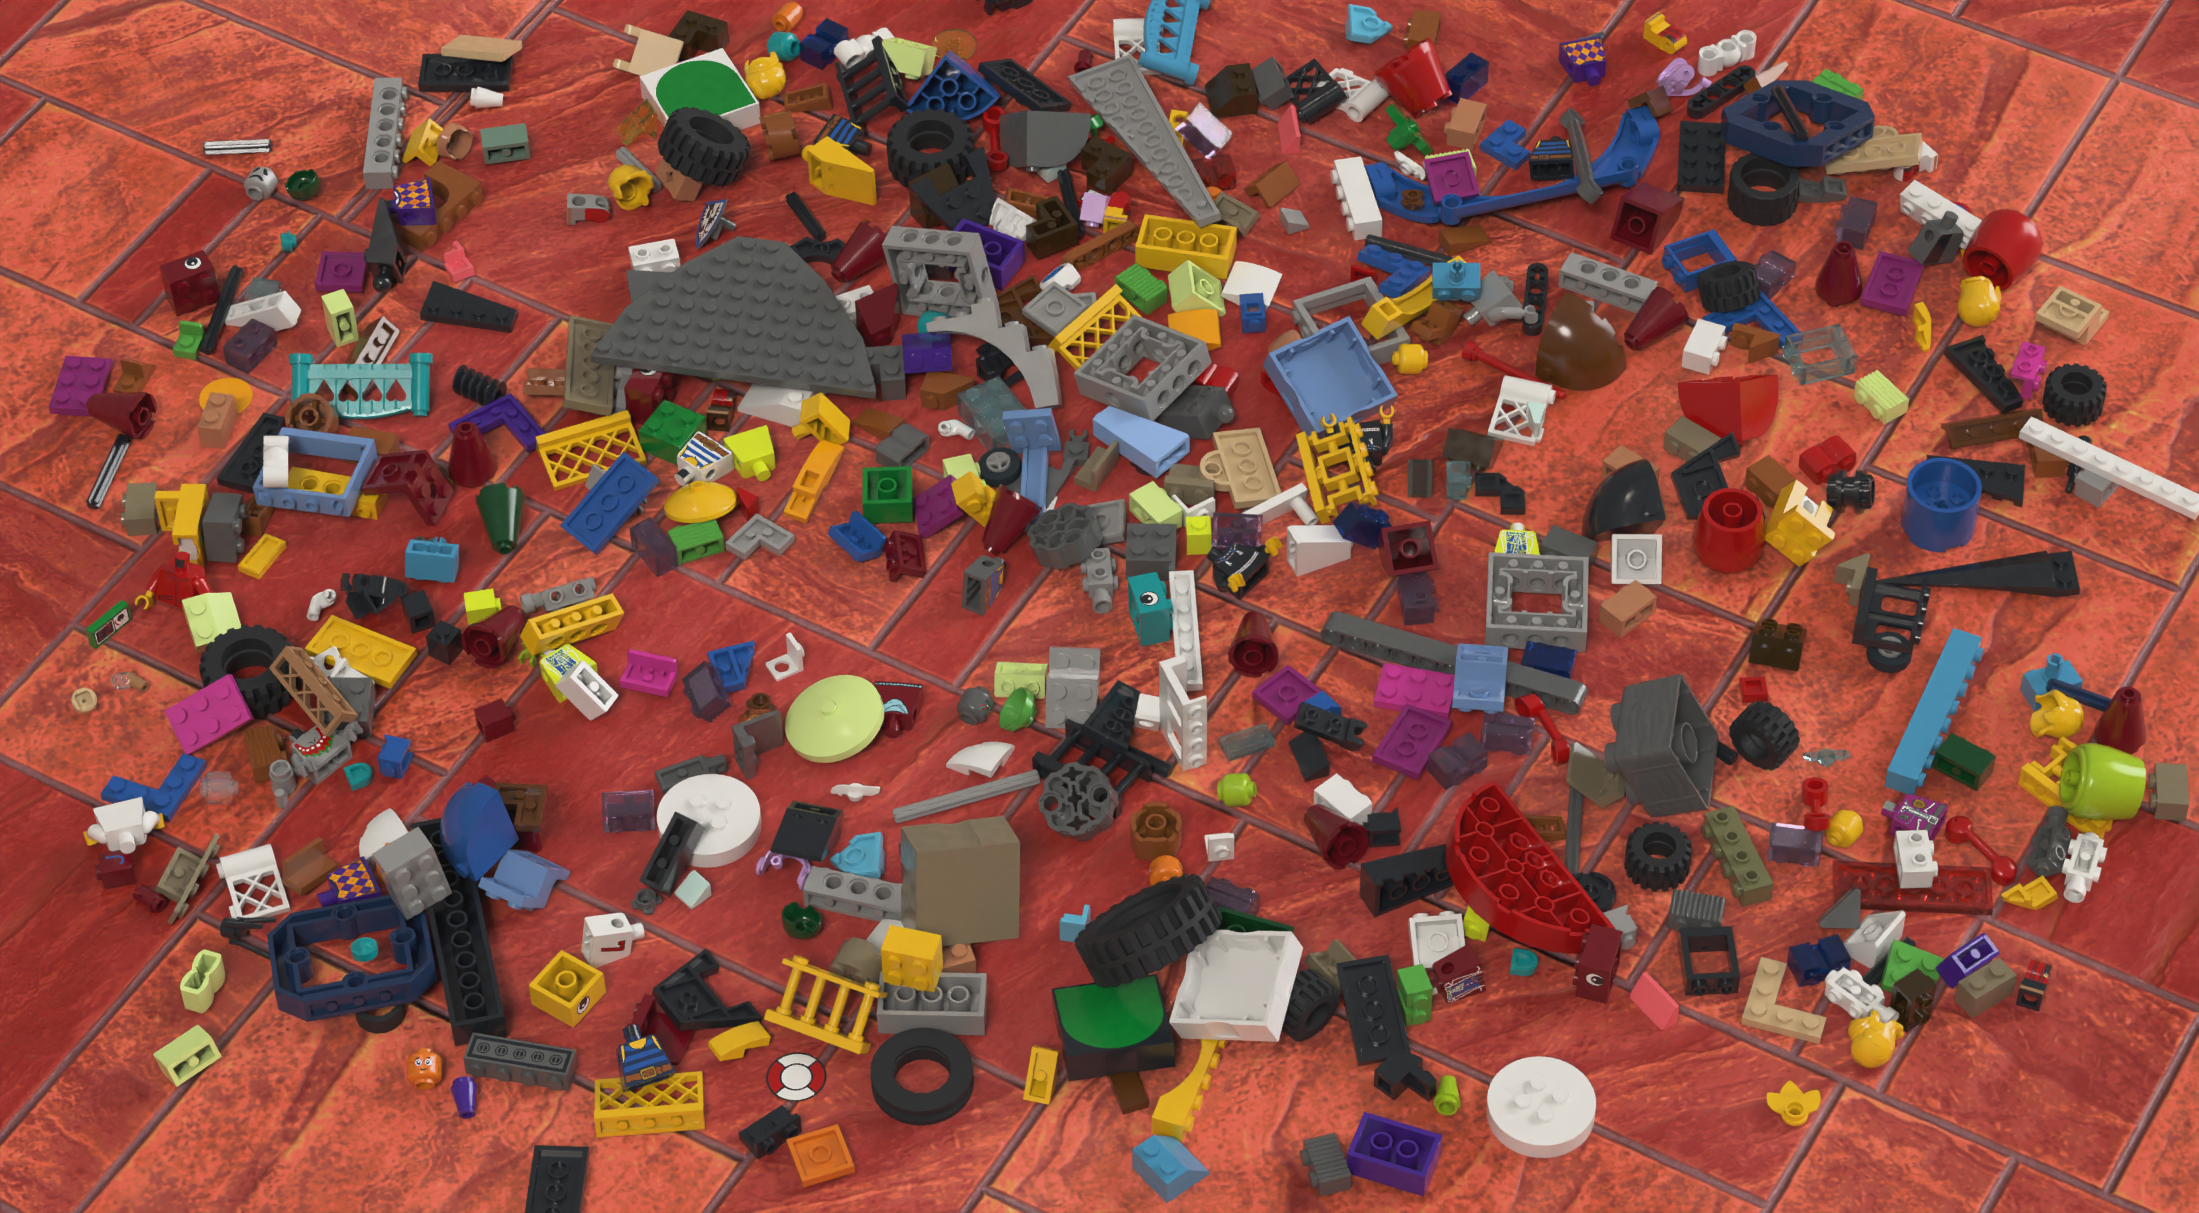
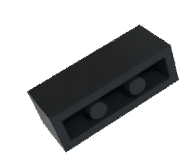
M675 811L639 881L670 898L706 828Z

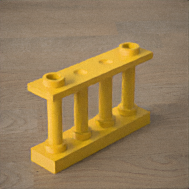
M794 955L793 958H783L782 964L793 968L781 1005H778L776 1009H767L764 1019L854 1053L868 1054L871 1043L863 1041L864 1036L862 1034L874 997L886 998L888 993L881 991V986L876 983L866 981L865 984L810 965L808 964L809 959L802 956ZM804 971L815 975L816 979L805 1013L798 1017L792 1015L791 1005L802 972ZM826 980L840 984V988L829 1021L822 1026L815 1023L816 1018L814 1017ZM850 989H854L864 993L853 1030L847 1035L839 1032L840 1027L838 1025Z

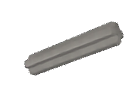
M621 147L616 150V158L624 165H634L652 175L654 187L651 191L653 193L662 189V182L627 148Z

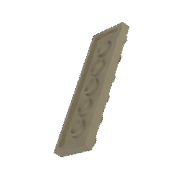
M569 316L563 407L591 412L596 415H611L614 365L591 363V353L596 348L597 342L601 341L611 328L612 323Z

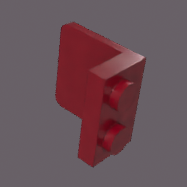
M644 994L641 1003L636 1004L631 1024L628 1023L626 1025L628 1027L638 1024L642 1038L654 1034L670 1063L674 1066L680 1064L695 1031H679L666 1014L657 1012L655 996Z

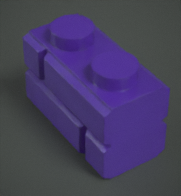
M1982 933L1947 956L1936 967V971L1947 985L1953 989L1960 980L1989 964L2000 953L1985 933Z

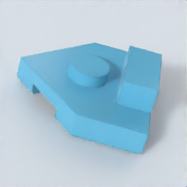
M1348 5L1345 32L1346 39L1350 41L1371 44L1389 34L1393 26L1387 21L1383 22L1376 16L1377 13L1370 7Z
M875 832L856 835L848 842L849 845L840 854L837 852L830 858L832 865L841 872L878 879L881 877V874H884L885 869L882 833Z

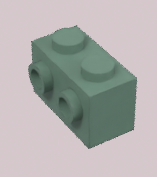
M526 123L480 129L485 164L531 158Z

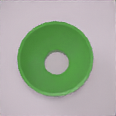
M1024 687L1016 689L1005 701L999 715V726L1002 729L1013 732L1023 727L1027 728L1033 722V718L1037 713V707L1035 706L1034 696L1028 689Z

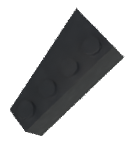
M1446 844L1361 863L1360 897L1374 918L1454 886L1445 859Z

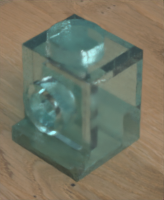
M1446 461V499H1466L1467 489H1471V461Z

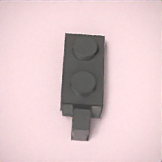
M723 754L712 758H703L700 755L657 770L654 774L664 796L673 786L685 779L703 774H721L728 771Z

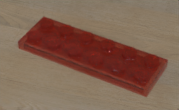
M1834 860L1832 862L1833 904L1855 885L1861 891V910H1903L1905 912L1992 915L1993 913L1990 867L1938 865V875L1933 877L1932 887L1900 888L1896 863Z

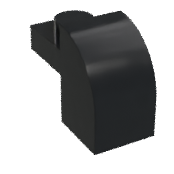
M1399 1053L1390 1056L1374 1070V1087L1394 1101L1409 1088L1430 1102L1436 1096L1437 1080L1430 1072L1422 1070L1423 1058L1410 1053Z

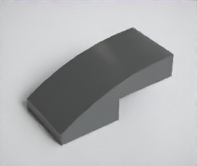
M1823 176L1820 182L1800 179L1798 201L1825 203L1847 198L1845 179Z

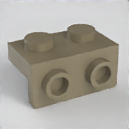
M1222 191L1214 201L1220 212L1221 220L1212 224L1237 227V234L1244 238L1260 217L1258 211Z
M1336 939L1332 940L1327 951L1309 953L1304 962L1310 969L1316 970L1340 992L1339 996H1341L1336 963L1357 959Z

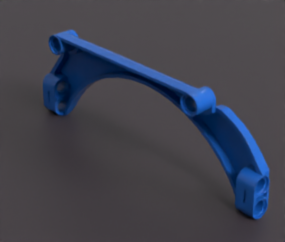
M1648 105L1626 109L1625 113L1622 114L1617 133L1611 144L1591 164L1594 182L1600 188L1615 184L1626 187L1633 186L1637 183V179L1641 178L1648 169L1658 148L1660 138L1659 126L1655 118H1653ZM1385 162L1364 166L1378 207L1401 218L1429 224L1442 221L1447 225H1456L1464 217L1578 193L1576 187L1580 184L1578 174H1576L1575 179H1567L1552 186L1511 195L1479 196L1462 200L1456 194H1447L1442 198L1441 204L1434 205L1429 186L1405 177L1388 167ZM1403 190H1422L1424 192V197H1422L1424 205L1414 211L1405 209L1401 205V200L1403 199L1401 192Z

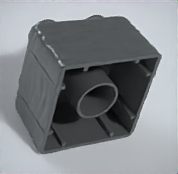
M1682 674L1626 686L1623 691L1622 702L1611 706V722L1616 731L1615 742L1606 744L1604 754L1609 771L1612 774L1622 772L1625 777V790L1629 802L1633 806L1642 804L1651 817L1708 810L1717 755L1718 733Z

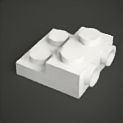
M1444 911L1439 913L1438 916L1418 913L1408 920L1413 966L1423 964L1425 971L1433 970V963L1465 946L1462 914H1455L1454 911Z

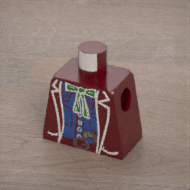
M1470 943L1433 963L1434 978L1429 980L1433 988L1432 996L1441 993L1446 1003H1452L1486 991L1481 963Z

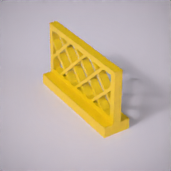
M1115 284L1061 331L1048 345V348L1053 349L1054 352L1058 351L1077 370L1090 358L1084 357V347L1095 348L1096 352L1103 345L1100 343L1099 334H1106L1111 337L1117 331L1115 330L1114 321L1126 322L1133 315L1140 316V314L1120 295L1123 290ZM1116 304H1119L1125 310V316L1114 315V306ZM1099 319L1110 320V329L1099 328ZM1083 333H1094L1095 343L1084 342ZM1069 345L1079 346V356L1072 355L1066 348Z
M628 410L536 436V449L543 461L554 491L586 482L589 473L583 474L578 472L582 463L590 467L596 464L600 469L607 471L610 467L601 465L603 459L608 457L616 461L619 457L608 452L612 444L622 447V452L626 453L630 450L637 453L639 458L634 460L641 465L647 464L646 457L632 426ZM626 432L630 434L627 443L616 439L619 434ZM605 440L608 443L603 450L593 446L594 442ZM578 446L585 448L581 456L571 453V449ZM589 451L600 454L597 462L586 459ZM557 453L562 456L558 463L548 460L547 455ZM566 457L578 461L573 469L562 465ZM559 470L570 474L566 480L559 482L555 478Z
M702 1071L674 1073L669 1079L642 1087L636 1094L632 1091L623 1093L620 1078L596 1079L594 1111L596 1137L705 1129ZM697 1081V1084L691 1089L683 1086L686 1082ZM659 1084L669 1085L663 1092L655 1088ZM613 1088L615 1091L608 1096L601 1092V1089ZM676 1090L683 1094L677 1100L669 1096ZM649 1092L656 1096L650 1102L642 1098ZM622 1094L629 1098L623 1104L616 1101ZM688 1099H692V1100H694L695 1102H697V1103H686V1104H683V1103H685ZM662 1101H665L668 1104H670L657 1106ZM635 1103H638L639 1105L643 1106L630 1108ZM608 1105L615 1108L610 1110H603Z

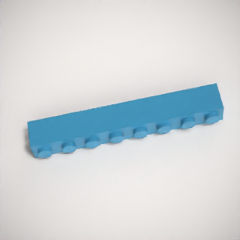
M1955 628L1952 629L1889 765L1885 787L1908 795H1915L1918 787L1923 788L1927 777L1925 771L1926 769L1931 770L1934 763V751L1943 743L1944 737H1941L1942 734H1947L1952 722L1950 716L1957 714L1960 705L1958 699L1959 697L1964 698L1968 687L1966 681L1967 679H1973L1976 670L1974 664L1975 662L1980 663L1984 652V648H1981L1982 637Z

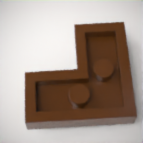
M495 783L494 789L499 791L506 810L516 811L515 831L541 832L548 795L547 785Z

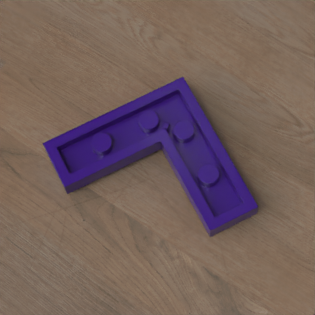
M511 393L448 424L452 434H454L455 427L462 422L475 423L481 434L504 424L527 452L536 449V436L546 434Z

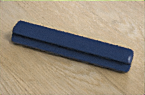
M2055 678L2049 679L2047 682L2046 690L2048 692L2058 690L2065 694V696L2073 698L2083 705L2103 712L2111 701L2108 697Z

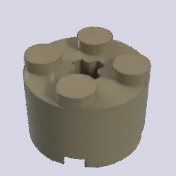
M851 937L849 941L847 939L844 940L831 962L829 970L832 973L862 984L869 981L879 985L880 971H882L881 956L875 952L877 947L872 943L860 938ZM834 982V984H835L838 988H840V984H837V983ZM857 991L860 996H864V993Z

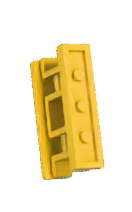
M1351 416L1346 418L1347 423L1344 424L1343 421L1338 423L1340 433L1323 439H1319L1316 431L1311 432L1310 436H1307L1305 431L1296 434L1314 509L1321 524L1331 522V515H1334V517L1339 516L1337 506L1358 499L1362 508L1366 507V503L1369 502L1372 506L1377 505L1375 496L1379 495L1375 482H1371L1370 476L1374 475L1370 462L1365 460V457L1369 456L1365 443L1360 441V438L1364 437L1360 424H1355ZM1348 433L1351 434L1355 454H1353L1349 446L1338 449V446L1350 442ZM1313 445L1318 453L1329 450L1328 454L1317 457L1318 467L1312 448ZM1348 460L1351 471L1329 478L1327 467ZM1358 472H1361L1365 493H1363L1360 485L1352 488L1348 487V485L1360 481ZM1322 484L1325 485L1328 492L1339 488V492L1327 496L1329 505L1326 503Z
M2061 737L2058 740V745L2054 744L2051 747L2049 757L2053 761L2046 767L2041 766L2035 760L2031 764H2025L2021 768L2018 784L2046 806L2064 808L2059 796L2060 780L2055 783L2049 778L2053 774L2059 778L2061 777L2064 761L2068 753L2077 745L2065 737ZM2069 813L2067 817V822L2083 834L2092 832L2097 834L2099 839L2104 838L2105 831L2109 832L2113 820L2081 819Z

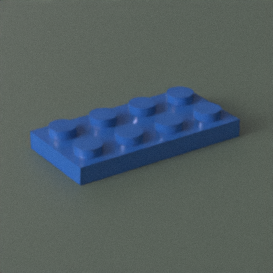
M623 451L560 526L597 556L660 480Z

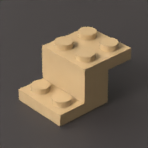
M2059 286L2038 310L2035 320L2043 323L2044 327L2085 346L2108 319L2110 311L2102 308L2101 304Z

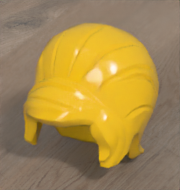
M770 52V57H760L753 60L750 65L749 60L746 61L744 66L745 83L755 98L770 99L777 96L783 90L786 74L775 52Z
M621 165L615 168L608 178V187L620 208L630 211L649 204L648 195L654 187L652 175H649L646 170H642L634 165Z
M1983 276L1963 279L1960 284L1961 294L1957 306L1961 320L1972 327L1988 326L1996 320L1999 314L2001 302L2000 287L1996 286V289H1994L1992 282Z
M2051 690L2043 695L2035 696V701L2041 704V708L2034 711L2030 718V729L2036 739L2040 738V736L2043 737V735L2058 739L2061 737L2069 738L2081 730L2084 722V711L2077 700L2065 696V694L2058 690Z
M1872 1010L1868 1017L1851 1021L1848 1026L1849 1037L1852 1041L1851 1056L1858 1064L1866 1068H1876L1889 1061L1895 1050V1040L1904 1036L1901 1024L1895 1020L1882 1023L1880 1015L1876 1010Z

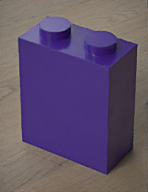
M902 334L904 373L952 370L950 334Z

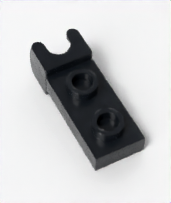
M1301 702L1298 706L1293 728L1337 743L1341 748L1356 752L1362 747L1364 742L1355 735H1360L1367 728V724L1354 718L1348 719Z

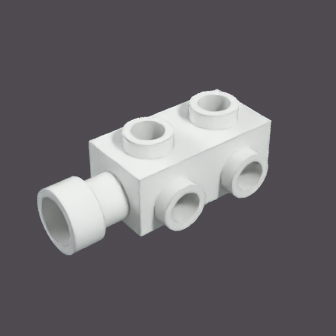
M2078 833L2077 840L2071 839L2067 854L2072 856L2071 859L2065 858L2062 873L2066 874L2064 897L2070 902H2082L2086 891L2090 892L2092 883H2098L2102 868L2097 866L2099 862L2104 863L2107 848L2103 847L2104 840L2099 839L2095 833Z
M1843 967L1838 972L1832 970L1827 975L1824 995L1832 1003L1838 1004L1846 1010L1854 1019L1868 1017L1872 1010H1876L1880 1015L1882 1023L1898 1020L1899 1013L1891 1007L1884 1006L1885 996L1881 988L1874 984L1869 986L1863 981L1858 971H1849Z

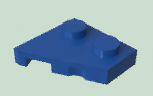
M754 640L707 652L708 661L720 695L745 689L755 653Z

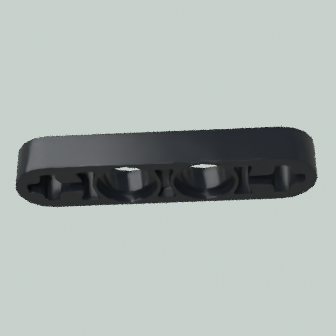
M1746 65L1737 67L1692 97L1687 103V115L1693 119L1706 117L1745 91L1743 85L1755 77V70ZM1725 85H1732V86H1734L1735 88H1733V89H1726V88H1724L1723 86H1725ZM1708 96H1717L1718 99H1709Z
M1533 263L1527 268L1523 310L1527 305L1540 307V309L1535 310L1538 313V321L1535 325L1526 323L1524 317L1522 318V331L1528 336H1537L1543 331L1548 268L1542 263ZM1535 274H1540L1539 280L1535 279ZM1540 289L1542 292L1532 293L1530 290Z

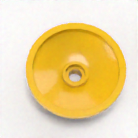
M694 481L679 488L667 498L664 503V512L669 519L682 523L710 521L729 513L736 506L737 497L736 493L724 484L711 481Z

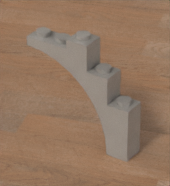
M981 298L977 300L976 304H971L972 314L969 311L959 312L955 314L956 317L949 319L946 316H938L932 318L933 322L926 323L927 332L931 335H969L998 347L1014 362L1023 374L1031 390L1035 409L1063 407L1054 350L1047 348V345L1032 347L1033 351H1030L1027 327L1019 324V321L1005 323V327H1003L998 302L991 301V298Z

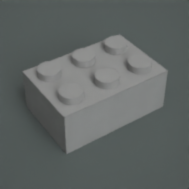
M419 827L372 853L393 902L406 920L418 915L426 908L452 894L434 848Z

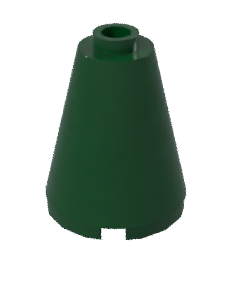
M506 483L491 484L480 489L479 495L476 494V505L492 549L500 554H508L517 546L525 500L524 492L516 485H514V488H508Z

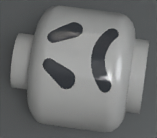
M260 166L253 168L244 181L247 195L256 201L269 199L278 185V179L270 168Z

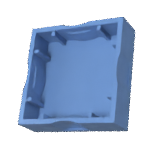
M1350 316L1320 329L1310 337L1296 340L1268 353L1263 363L1264 369L1301 430L1305 431L1307 436H1310L1311 432L1316 431L1319 439L1326 438L1325 433H1327L1326 429L1322 428L1319 423L1322 416H1324L1327 424H1331L1329 415L1331 413L1335 415L1336 423L1333 426L1335 430V427L1339 426V422L1347 423V417L1351 416L1354 423H1358L1379 413L1381 406H1383L1382 411L1390 408L1398 396L1381 367L1372 358L1366 342Z

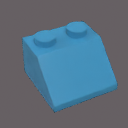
M1153 1135L1132 1149V1168L1166 1203L1209 1175V1171L1174 1136Z

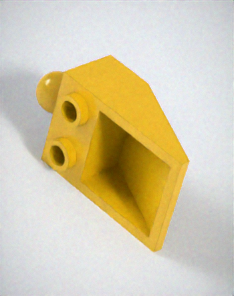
M827 136L815 145H807L803 148L802 158L808 163L810 184L826 195L873 206L877 203L875 170L842 147L839 142H835Z

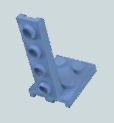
M1051 408L1003 411L1002 419L1011 449L1017 454L1023 453L1020 495L1034 502L1037 506L1042 507L1040 514L1023 532H1028L1030 526L1034 525L1039 516L1046 512L1049 451H1061V441Z

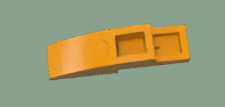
M823 439L816 445L793 485V492L783 511L785 517L807 524L823 488L826 489L844 451L843 446Z

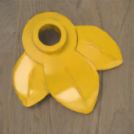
M1791 1080L1782 1087L1780 1094L1771 1092L1767 1093L1766 1097L1769 1108L1781 1114L1783 1121L1791 1126L1804 1124L1808 1119V1114L1818 1110L1821 1101L1819 1090H1812L1803 1094Z

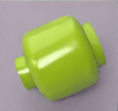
M1246 773L1225 774L1222 781H1218L1217 786L1219 801H1223L1227 807L1248 806L1251 803L1252 797H1256L1257 793L1255 781L1251 782L1249 775Z

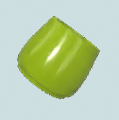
M2096 743L2079 744L2068 753L2063 764L2059 784V796L2062 806L2070 815L2081 819H2132L2137 814L2144 796L2146 783L2144 762L2139 757L2110 746Z

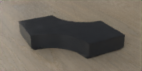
M807 236L790 247L806 263L825 262L832 265L845 243L839 238L822 242Z

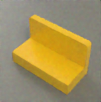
M430 118L412 131L402 161L407 163L416 156L428 166L435 164L438 157L437 140L443 128Z

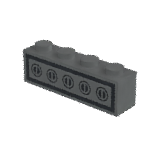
M472 1033L463 1058L466 1074L475 1077L494 1078L503 1082L523 1083L527 1086L547 1087L552 1090L570 1091L578 1068L575 1049L479 1033Z

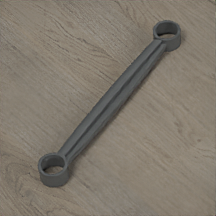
M1568 108L1559 120L1568 130L1572 155L1575 160L1574 164L1580 181L1576 190L1584 200L1593 204L1603 194V191L1594 182L1590 157L1581 129L1585 121L1575 110Z

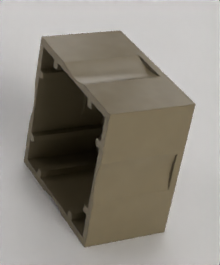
M1004 816L970 819L954 824L932 823L901 827V862L904 872L901 887V923L904 928L941 935L942 947L1019 938L1020 841Z

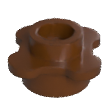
M1411 189L1401 192L1403 197L1401 205L1405 209L1414 211L1424 205L1422 200L1424 192L1422 190Z
M756 693L746 702V707L751 709L753 718L775 711V706L770 703V697L765 693Z

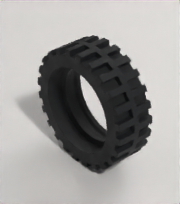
M1184 874L1179 878L1175 876L1167 881L1157 882L1154 886L1146 887L1140 892L1126 897L1122 902L1114 904L1109 910L1099 914L1094 921L1089 922L1085 926L1086 929L1078 933L1074 945L1098 987H1117L1122 983L1128 984L1135 979H1142L1154 971L1163 969L1164 966L1171 962H1176L1186 953L1189 954L1197 945L1204 943L1208 936L1213 935L1216 931L1215 928L1220 926L1222 917L1201 877L1196 874Z

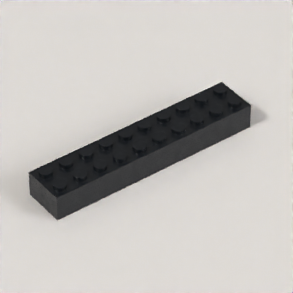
M441 818L412 823L411 828L413 830L419 827L433 846L452 891V894L427 909L454 1044L459 1046L469 1044L472 1033L497 1037L508 1036L477 883L469 877L463 878L447 861L440 841Z

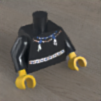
M1392 405L1390 406V415H1384L1382 412L1383 406L1380 407L1379 416L1383 419V423L1380 424V420L1359 423L1364 436L1360 438V441L1365 443L1369 455L1365 457V460L1370 462L1373 474L1376 472L1375 466L1382 464V457L1388 454L1393 443V423H1390V418L1394 414ZM1332 413L1329 415L1331 424L1325 422L1324 416L1319 421L1320 426L1327 431L1325 437L1340 433L1339 426H1336L1335 430L1333 429L1336 417ZM1348 433L1350 442L1338 446V449L1349 446L1353 454H1355L1351 434ZM1348 460L1343 461V463H1345L1347 469L1350 470V466H1349Z
M1276 536L1271 537L1264 545L1258 547L1232 543L1224 552L1216 547L1211 548L1207 559L1213 562L1212 578L1218 591L1230 592L1238 600H1241L1269 573V556H1276L1278 554L1277 549L1283 547L1279 538Z

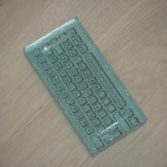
M1266 723L1220 737L1218 738V744L1228 762L1275 747V739Z

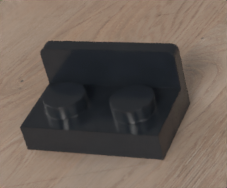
M781 1105L738 1133L739 1140L759 1160L763 1156L773 1153L777 1147L786 1142V1139L798 1136L802 1132L801 1117L797 1113L791 1115Z

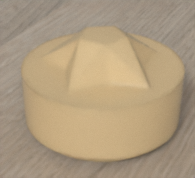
M89 688L77 689L71 697L72 708L79 714L93 712L97 706L96 694Z

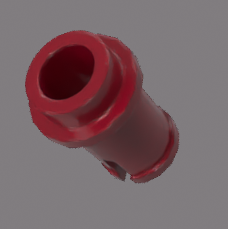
M1084 49L1079 52L1078 62L1074 65L1076 73L1092 68L1093 53L1090 54V50Z
M143 884L135 888L134 891L140 895L133 893V898L146 905L150 912L159 913L165 908L167 901L163 894L155 893Z

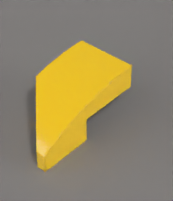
M1920 302L1914 305L1912 321L1916 326L1914 340L1924 353L1930 351L1931 317L1924 302Z
M2042 875L2024 887L2020 883L2002 893L2001 898L2003 901L2014 905L2038 910L2057 900L2058 894Z

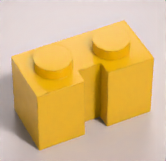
M969 471L951 483L955 501L962 510L983 527H986L996 491L988 485L983 487L982 480Z

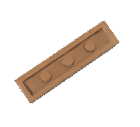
M285 646L269 667L325 736L330 737L341 722L351 723L358 717L355 710L303 648ZM287 660L289 663V674L284 675L279 668ZM297 677H301L303 680V691L296 689ZM310 694L317 696V708L310 706ZM324 711H329L334 717L328 726L324 723Z

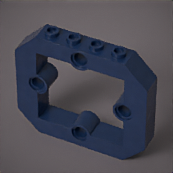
M1775 80L1723 108L1721 113V130L1727 144L1783 165L1823 166L1873 137L1875 115L1868 102L1808 80ZM1782 85L1795 109L1809 114V119L1813 122L1825 123L1824 131L1808 140L1799 141L1796 135L1783 131V126L1780 123L1768 121V117L1781 111L1771 92L1772 87Z
M390 895L290 913L267 934L278 1009L306 1022L411 1003L437 980L425 910L406 920ZM400 927L393 930L389 935L392 956L395 962L407 964L408 968L369 976L361 971H353L346 974L342 981L303 988L302 984L313 978L314 970L309 950L297 946L338 938L350 940L356 938L359 934Z

